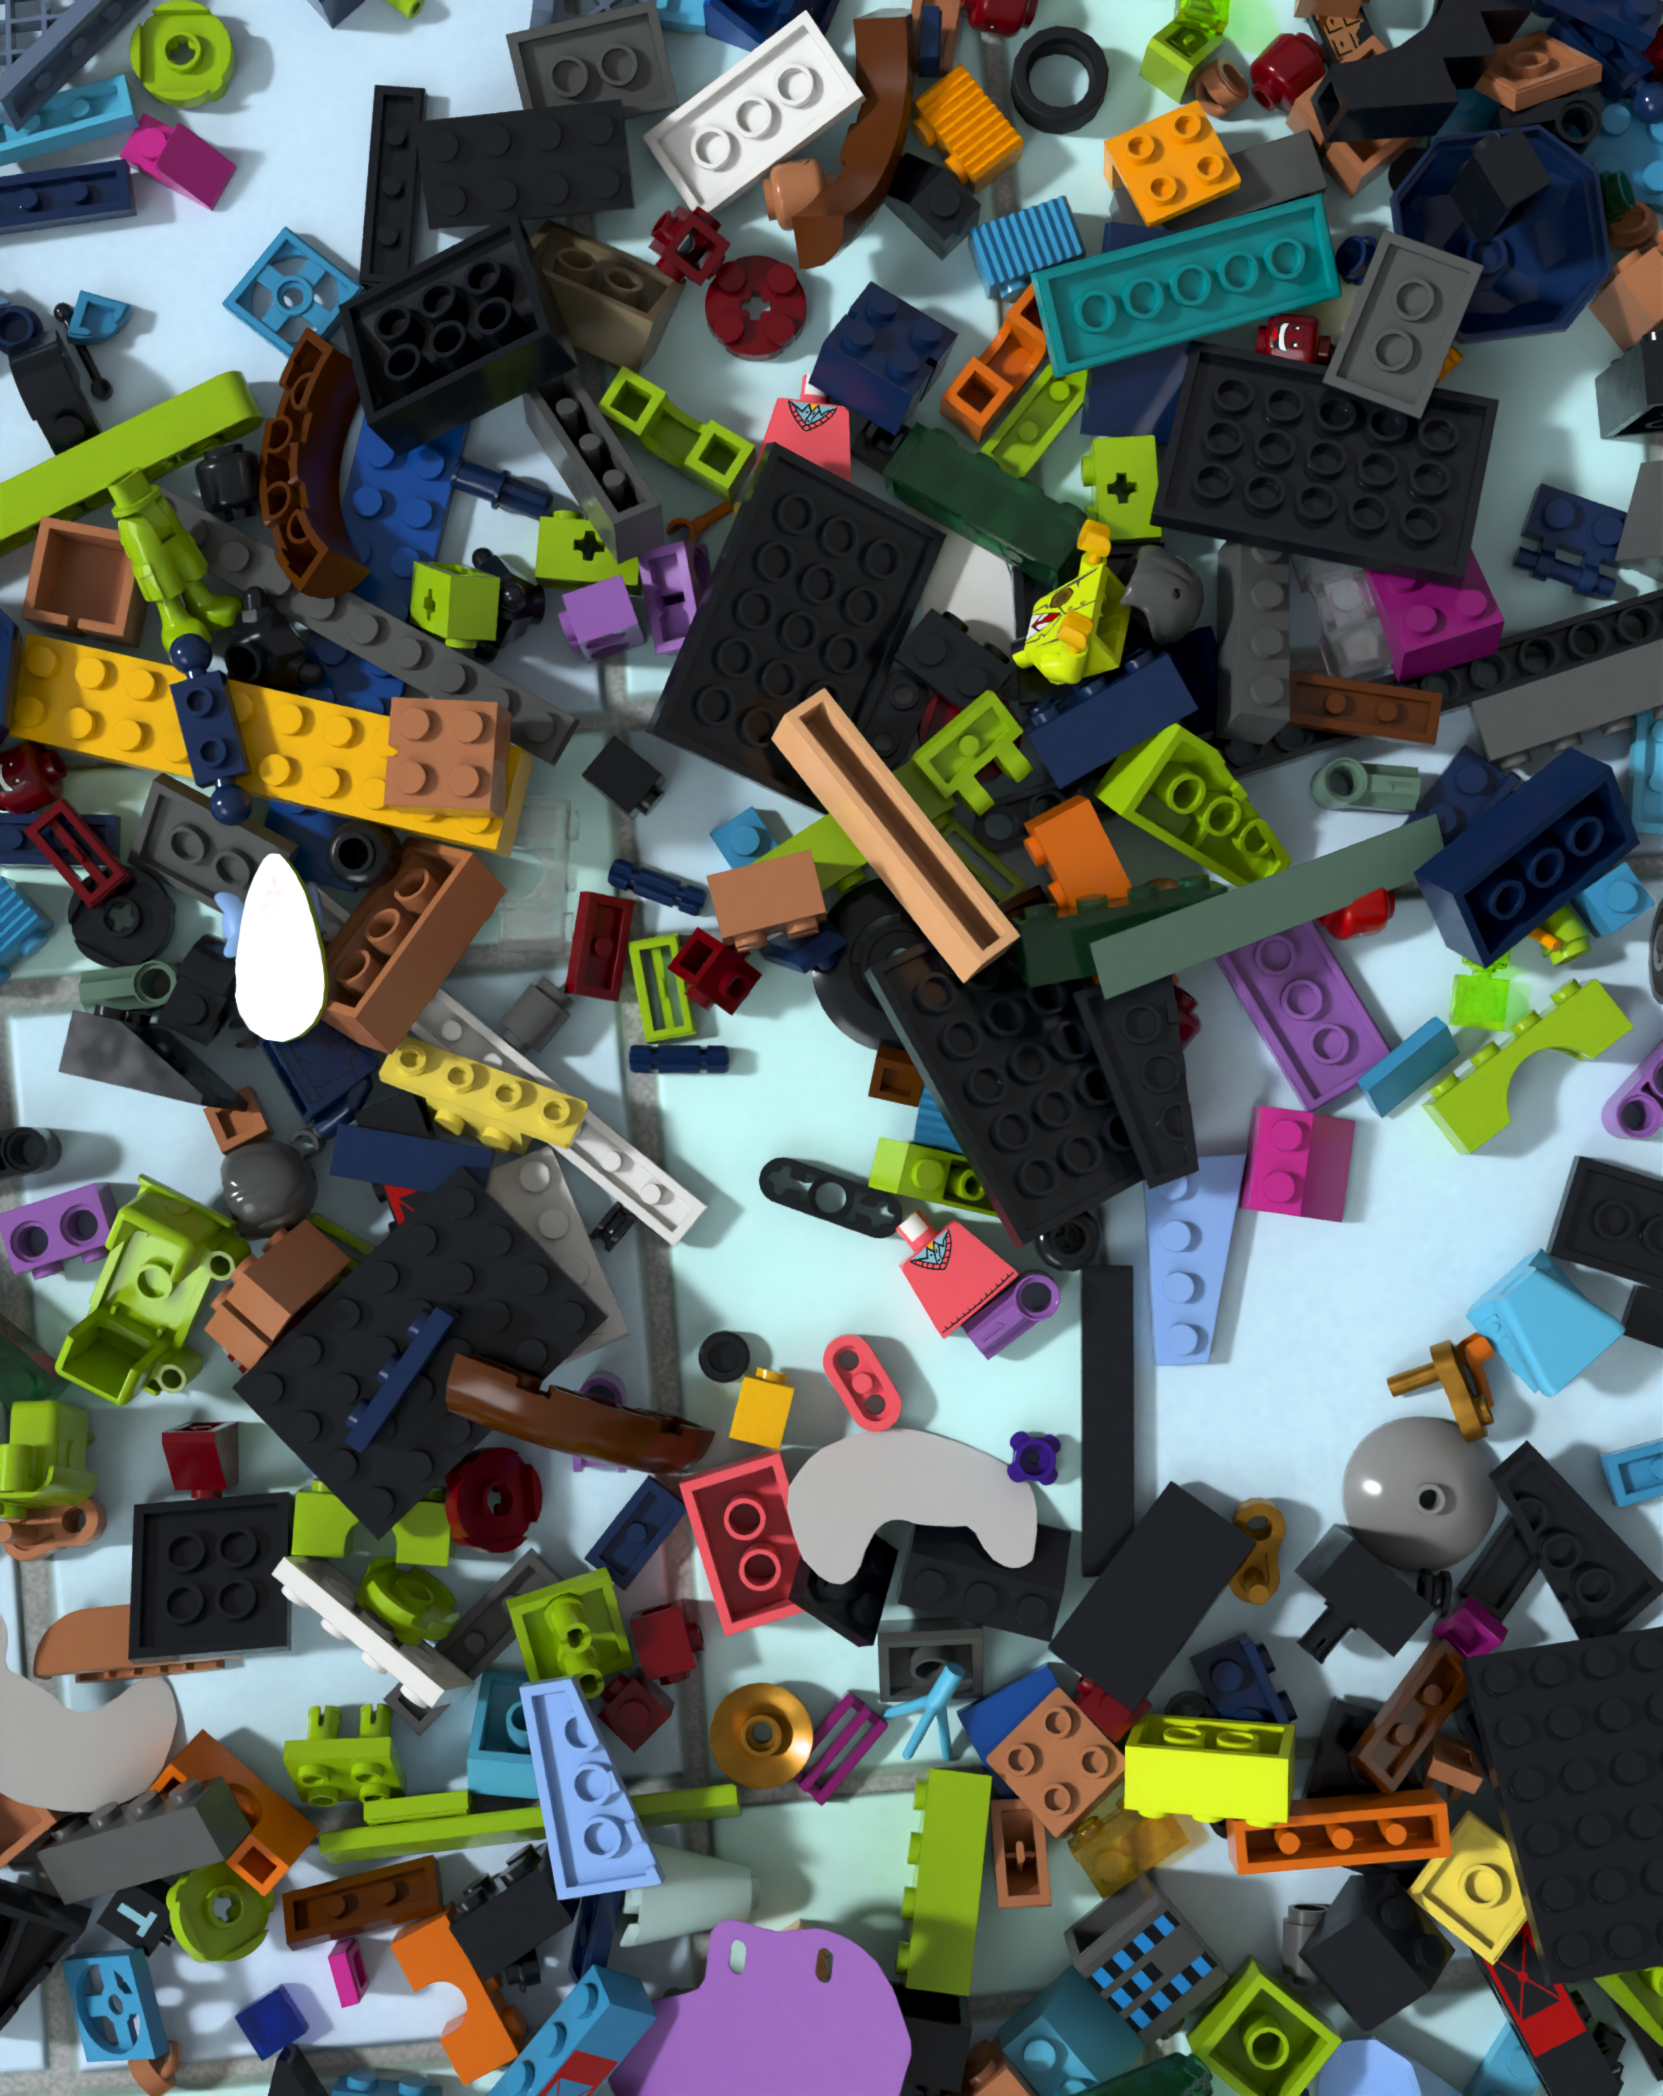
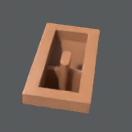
M1021 1799L990 1800L992 1863L998 1909L1052 1906L1044 1825Z

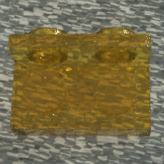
M1123 1795L1116 1802L1117 1809L1102 1819L1097 1815L1092 1816L1073 1830L1072 1834L1074 1837L1067 1841L1070 1852L1076 1862L1080 1863L1102 1899L1111 1895L1189 1843L1187 1836L1172 1813L1164 1818L1144 1817L1138 1813V1810L1124 1809Z

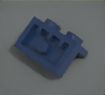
M1464 745L1457 751L1416 805V811L1410 813L1401 826L1436 813L1445 848L1514 792L1512 791L1521 778L1514 772L1505 775L1467 745Z
M1244 1632L1189 1657L1217 1719L1290 1724L1291 1721L1298 1719L1286 1691L1283 1689L1276 1693L1268 1674L1275 1672L1276 1668L1263 1642L1254 1645L1253 1641Z

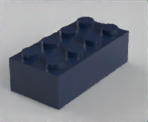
M1569 747L1417 869L1414 875L1446 947L1480 967L1487 969L1638 846L1640 841L1612 767Z

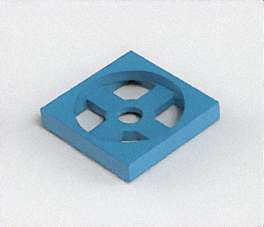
M285 226L224 300L222 305L225 310L289 359L298 342L284 341L278 334L291 318L302 317L316 328L315 332L330 340L343 324L338 306L366 290ZM291 258L309 260L297 276L289 275L284 277L272 267L277 262ZM327 274L334 278L339 296L338 303L331 312L314 300L313 293ZM257 282L272 293L274 303L260 321L255 318L252 307L253 292ZM293 288L303 292V301L296 307L288 306L284 301L286 292Z
M143 1948L75 1953L61 1960L87 2062L156 2059L169 2052ZM93 1965H99L104 1984L102 1993H94L89 1974V1969ZM113 1995L120 1998L123 2005L122 2013L115 2007ZM137 2014H139L140 2018V2029L138 2036L133 2021ZM100 2016H107L114 2023L118 2042H107Z

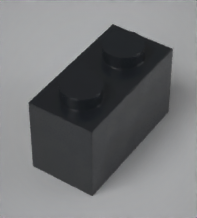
M1520 127L1503 137L1499 131L1493 132L1477 142L1470 149L1472 157L1458 168L1460 175L1449 191L1480 245L1525 220L1553 183Z

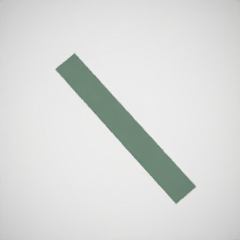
M1436 813L1090 943L1104 999H1109L1350 906L1354 900L1380 887L1389 891L1415 881L1414 872L1444 848Z

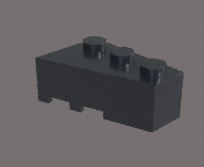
M1 1878L0 2031L18 2011L20 2005L39 1983L41 1984L52 1971L53 1966L72 1943L74 1944L84 1933L92 1909L75 1903L64 1905L60 1898Z

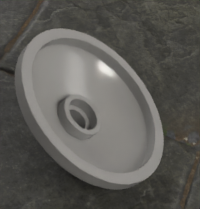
M1411 1416L1392 1420L1369 1433L1353 1451L1347 1463L1342 1481V1504L1346 1520L1360 1544L1387 1565L1411 1572H1420L1421 1568H1429L1431 1571L1448 1568L1473 1553L1485 1539L1492 1526L1498 1501V1492L1488 1476L1493 1471V1467L1481 1446L1476 1441L1467 1443L1460 1428L1451 1423L1425 1416ZM1432 1489L1435 1493V1502L1430 1507L1424 1508L1419 1502L1420 1495L1423 1491Z

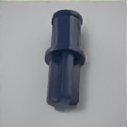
M462 456L458 459L450 479L452 489H458L491 502L492 509L497 510L501 506L539 522L540 516H548L553 503L551 493L511 478L510 471L504 470L501 474L468 461Z

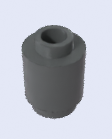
M543 976L536 986L531 983L500 1020L507 1027L502 1036L525 1055L531 1047L541 1053L571 1015L568 1013V1010L575 1002Z
M1292 1904L1288 1906V1917L1283 1918L1282 1971L1293 1976L1294 1984L1310 1987L1323 1986L1322 1982L1299 1957L1298 1953L1328 1910L1326 1906Z

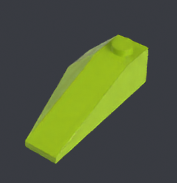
M1177 723L1118 755L1093 792V795L1125 819L1238 888L1284 871L1292 862V859L1267 822L1258 815L1248 800L1246 791L1240 783L1235 781L1224 765L1226 762L1218 750Z

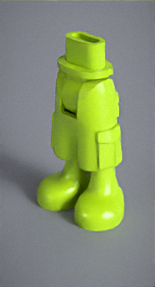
M141 467L132 468L107 485L116 503L111 511L115 519L122 517L118 521L121 535L120 542L124 546L128 558H131L133 563L131 564L132 571L142 595L146 601L156 602L162 620L161 638L163 646L169 654L173 641L186 633L198 634L210 644L212 637L209 631L220 630L234 625L237 613H242L244 603L238 596L232 594L215 595L206 587L201 578L207 573L208 563L196 545V540L185 530L171 505L161 495L160 487L149 484ZM180 593L182 595L186 610L177 596Z

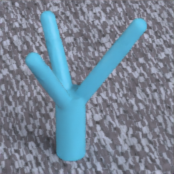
M948 1662L928 1695L885 1709L882 1712V1717L885 1720H889L926 1708L903 1751L902 1756L905 1760H910L913 1757L935 1715L937 1717L942 1758L947 1762L952 1759L946 1705L965 1675V1670L959 1664Z

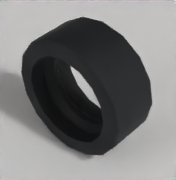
M1054 26L1038 31L1023 43L1014 59L1010 93L1015 110L1028 125L1043 133L1063 135L1080 130L1095 118L1104 101L1109 73L1104 51L1091 36L1076 28ZM1058 54L1067 55L1079 61L1087 70L1089 77L1088 90L1083 99L1075 105L1064 108L1049 106L1038 100L1032 93L1029 79L1030 72L1039 59Z

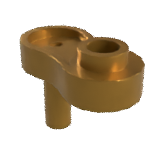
M1451 1340L1430 1346L1433 1362L1387 1378V1383L1393 1397L1441 1381L1457 1424L1466 1442L1470 1443L1488 1436L1486 1426L1494 1424L1489 1404L1484 1394L1474 1395L1459 1355Z
M1260 1497L1250 1498L1242 1502L1234 1512L1232 1524L1254 1539L1257 1545L1229 1583L1235 1596L1242 1601L1256 1605L1265 1604L1278 1589L1280 1583L1278 1552L1286 1532L1285 1520L1278 1506L1272 1501ZM1256 1516L1267 1518L1266 1525L1261 1529L1249 1527L1248 1522Z

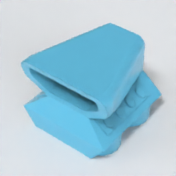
M1542 1248L1522 1259L1471 1305L1465 1316L1476 1328L1477 1332L1487 1339L1489 1344L1507 1362L1512 1371L1524 1381L1534 1394L1540 1390L1547 1397H1552L1559 1393L1625 1332L1624 1325L1616 1317L1590 1302Z

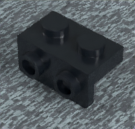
M931 608L894 655L893 661L962 712L986 690L997 694L1010 680L1013 669L1007 665L1010 659L995 645L985 642L981 646L966 634L969 631L968 626L957 616L948 611L941 615Z

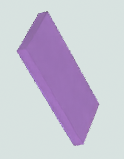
M1314 920L1214 958L1306 1112L1313 1113L1359 1086L1357 1080L1392 1051Z

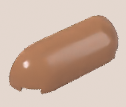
M130 1604L80 1609L56 1621L45 1632L38 1644L34 1657L33 1676L42 1680H49L52 1676L73 1674L75 1675V1683H98L214 1671L225 1668V1659L232 1658V1660L241 1661L243 1660V1655L133 1664L128 1660Z

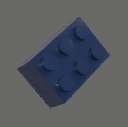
M1139 644L1122 654L1118 668L1103 675L1099 673L1082 678L1079 683L1071 685L1074 692L1060 701H1055L1054 697L1051 696L1026 711L1029 719L1020 724L1050 777L1060 790L1198 710V707L1168 653L1155 645L1151 648H1146L1144 644Z

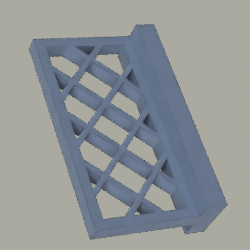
M0 0V4H5V20H0V35L6 34V50L0 51V66L6 65V71L0 76V117L2 121L18 132L149 0H76L64 13L52 15L51 0H41V16L15 18V3L36 0ZM42 30V35L29 48L16 49V33Z

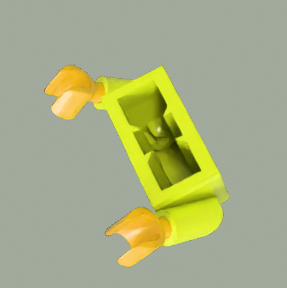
M1091 519L1085 521L1077 542V548L1086 551L1081 558L1078 576L1039 599L1033 608L1028 634L1011 643V654L1015 663L1022 669L1035 665L1051 683L1073 685L1079 683L1084 677L1110 671L1120 666L1132 606L1120 605L1119 601L1126 591V587L1107 567L1106 557L1111 550V542L1109 540L1111 528L1108 525Z

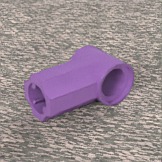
M1038 1269L1027 1270L1021 1273L1011 1286L975 1312L961 1326L978 1350L989 1360L1036 1323L1051 1317L1058 1309L1060 1292L1054 1279L1047 1272ZM1032 1282L1043 1283L1050 1289L1049 1300L1045 1305L1038 1308L1027 1306L1021 1299L1023 1289Z

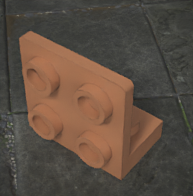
M1055 1688L986 1757L987 1763L1056 1839H1066L1125 1780V1750L1117 1748L1061 1688Z

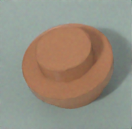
M1630 200L1617 205L1611 211L1606 222L1609 244L1621 251H1633L1649 244L1658 230L1655 212L1645 203L1637 200Z

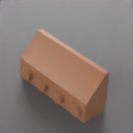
M409 836L401 845L403 850L402 865L397 875L387 884L368 890L325 950L329 990L327 1006L320 1019L358 1044L391 1055L406 1038L409 1029L428 1002L435 997L442 982L457 961L463 957L466 948L485 921L492 916L495 907L507 892L505 887L474 852Z

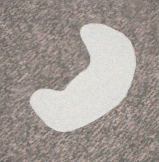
M929 502L899 507L898 509L947 534L920 598L922 601V618L920 622L931 608L941 615L948 611L968 626L969 631L966 634L981 646L985 642H989L1011 659V643L1015 640L1012 580L1000 547L990 532L973 516L957 505ZM927 686L929 704L938 694ZM905 687L896 690L893 694L894 699L900 704H907L913 699L912 692ZM919 727L909 750L917 751L920 748L918 742ZM880 734L876 737L879 741L893 745L892 738L887 734Z
M888 1428L879 1432L867 1431L846 1437L823 1447L810 1457L789 1485L787 1510L793 1534L803 1560L819 1577L829 1583L842 1585L856 1575L861 1566L865 1550L875 1531L884 1523L894 1520H905L914 1524L930 1526H967L976 1533L983 1548L993 1560L1009 1568L1025 1566L1033 1560L1037 1535L1035 1496L1026 1479L1020 1483L1012 1481L1007 1474L1008 1465L982 1451L953 1440L914 1429Z
M0 1614V1793L18 1803L38 1808L67 1812H95L108 1803L116 1801L118 1804H122L146 1792L163 1769L178 1720L175 1697L170 1686L161 1678L151 1677L142 1679L99 1709L88 1712H75L64 1707L55 1696L24 1676L9 1670L6 1662L8 1647L7 1626Z

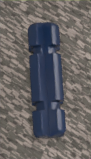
M620 858L614 860L607 877V881L611 886L625 891L631 888L633 893L671 908L673 905L679 906V911L692 916L700 915L707 898V893L701 888L687 884L686 887L681 886V881L644 867L638 870L634 863Z
M633 1045L629 1050V1068L634 1073H652V1069H658V1073H700V1070H707V1073H726L730 1065L729 1049L724 1045H707V1049H700V1045H659L658 1049H652L651 1045Z

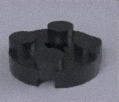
M129 866L125 867L134 877L128 883L121 884L114 895L111 897L107 896L101 901L103 904L96 910L90 909L75 891L68 907V922L72 924V933L76 939L74 941L78 949L88 959L109 968L141 965L157 958L168 945L175 926L176 905L164 886L155 877ZM111 869L102 871L108 879L114 874ZM91 876L83 880L92 892L99 887ZM128 904L132 908L130 915L134 918L131 927L124 926L120 932H116L113 929L115 920L109 917L110 912L113 908L122 910Z

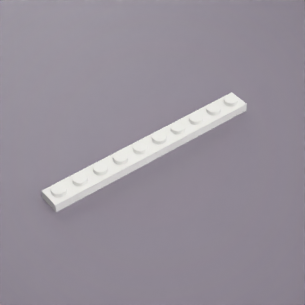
M318 887L327 929L326 934H321L324 950H326L351 913ZM441 987L438 988L435 997L428 1002L409 1029L427 1044L572 1096ZM588 1109L569 1149H563L548 1143L674 1247L708 1207L590 1109Z

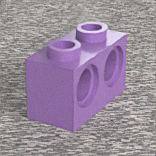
M684 540L660 546L637 556L655 652L658 655L678 656L712 575L707 545Z
M622 575L562 595L567 610L558 613V617L565 637L573 653L582 650L588 663L646 644Z
M109 1182L92 1183L0 1213V1231L14 1275L32 1272L34 1280H38L65 1271L63 1261L81 1256L83 1264L108 1257L110 1250L105 1247V1242L118 1214ZM85 1211L93 1213L98 1222L97 1231L90 1239L84 1237L78 1227L79 1219ZM36 1227L43 1229L48 1236L47 1249L41 1255L32 1250L29 1242L30 1235Z

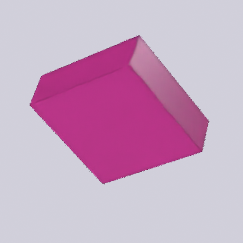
M352 1937L338 1941L328 1956L342 2008L360 2003L370 1985L358 1940Z

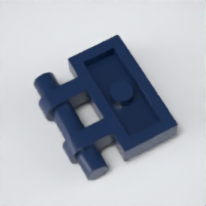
M1541 483L1535 490L1520 536L1539 542L1537 550L1535 552L1519 546L1513 557L1512 566L1529 571L1530 578L1542 582L1549 578L1573 586L1572 592L1586 597L1593 593L1609 599L1615 589L1617 580L1599 574L1600 563L1613 568L1621 565V563L1615 561L1627 513ZM1560 549L1581 556L1580 565L1576 566L1555 559L1556 550Z

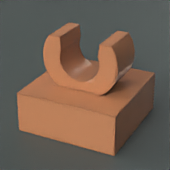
M1437 1732L1423 1751L1425 1763L1421 1773L1423 1788H1432L1433 1783L1437 1780L1448 1784V1800L1452 1802L1457 1801L1463 1791L1475 1795L1484 1779L1482 1764L1468 1744Z

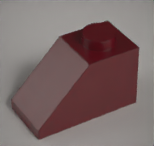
M238 1421L186 1422L162 1432V1446L175 1490H191V1498L214 1499L223 1497V1489H229L239 1483Z

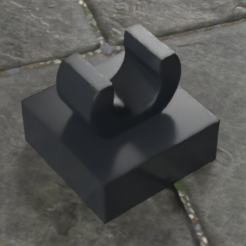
M868 420L852 445L850 456L890 481H893L919 441L920 434L904 424L899 433L894 436Z

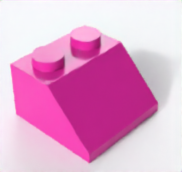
M1252 1107L1239 1208L1342 1223L1356 1121L1282 1108Z

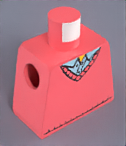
M811 374L804 375L799 400L790 398L777 399L754 467V473L766 444L776 442L851 483L849 408L830 404V396L808 383Z
M917 1209L895 1228L914 1251L899 1264V1267L943 1339L1019 1276L1014 1268L955 1219H952L937 1231L922 1212Z

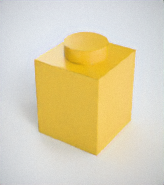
M759 1366L757 1367L756 1374L745 1372L729 1438L780 1450L795 1389V1384L786 1382V1373Z

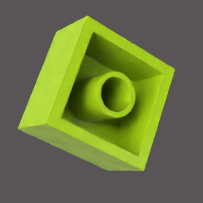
M1252 1955L1247 1957L1225 1985L1220 1996L1209 2005L1185 2035L1193 2056L1241 2096H1299L1343 2041L1329 2018Z

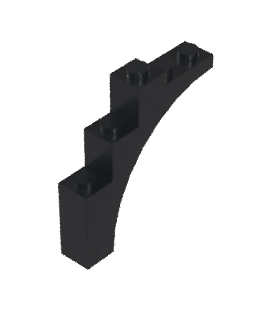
M1434 0L1432 15L1426 27L1400 46L1368 59L1332 64L1310 98L1325 142L1436 136L1459 103L1456 90L1474 88L1497 55L1494 44L1510 43L1532 12L1533 6L1531 1Z

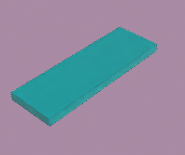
M1322 193L1030 273L1054 378L1343 297Z

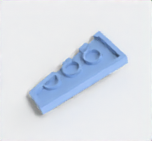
M1246 1154L1197 1157L1199 1171L1150 1190L1147 1189L1143 1180L1155 1366L1204 1364L1209 1361Z
M576 1675L523 1683L519 1690L557 1899L564 1900L662 1884L666 1877Z

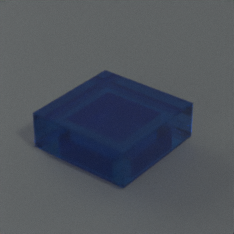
M282 1983L239 2010L235 2015L236 2021L262 2061L304 2035L309 2029V2025Z

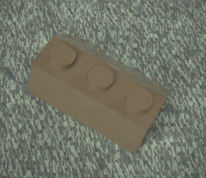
M548 219L533 235L530 242L567 325L573 349L586 351L606 360L616 369L620 370L624 366L639 375L656 353L685 288L687 279L684 278L678 284L655 265Z

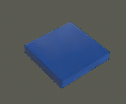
M1047 1662L956 1711L989 1776H992V1781L1002 1800L1020 1798L987 1763L986 1757L1055 1688H1060Z

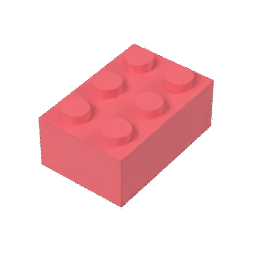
M781 1446L780 1450H767L683 1476L679 1483L725 1636L806 1612L788 1600L801 1553L793 1534L787 1510L788 1489L791 1484V1478Z

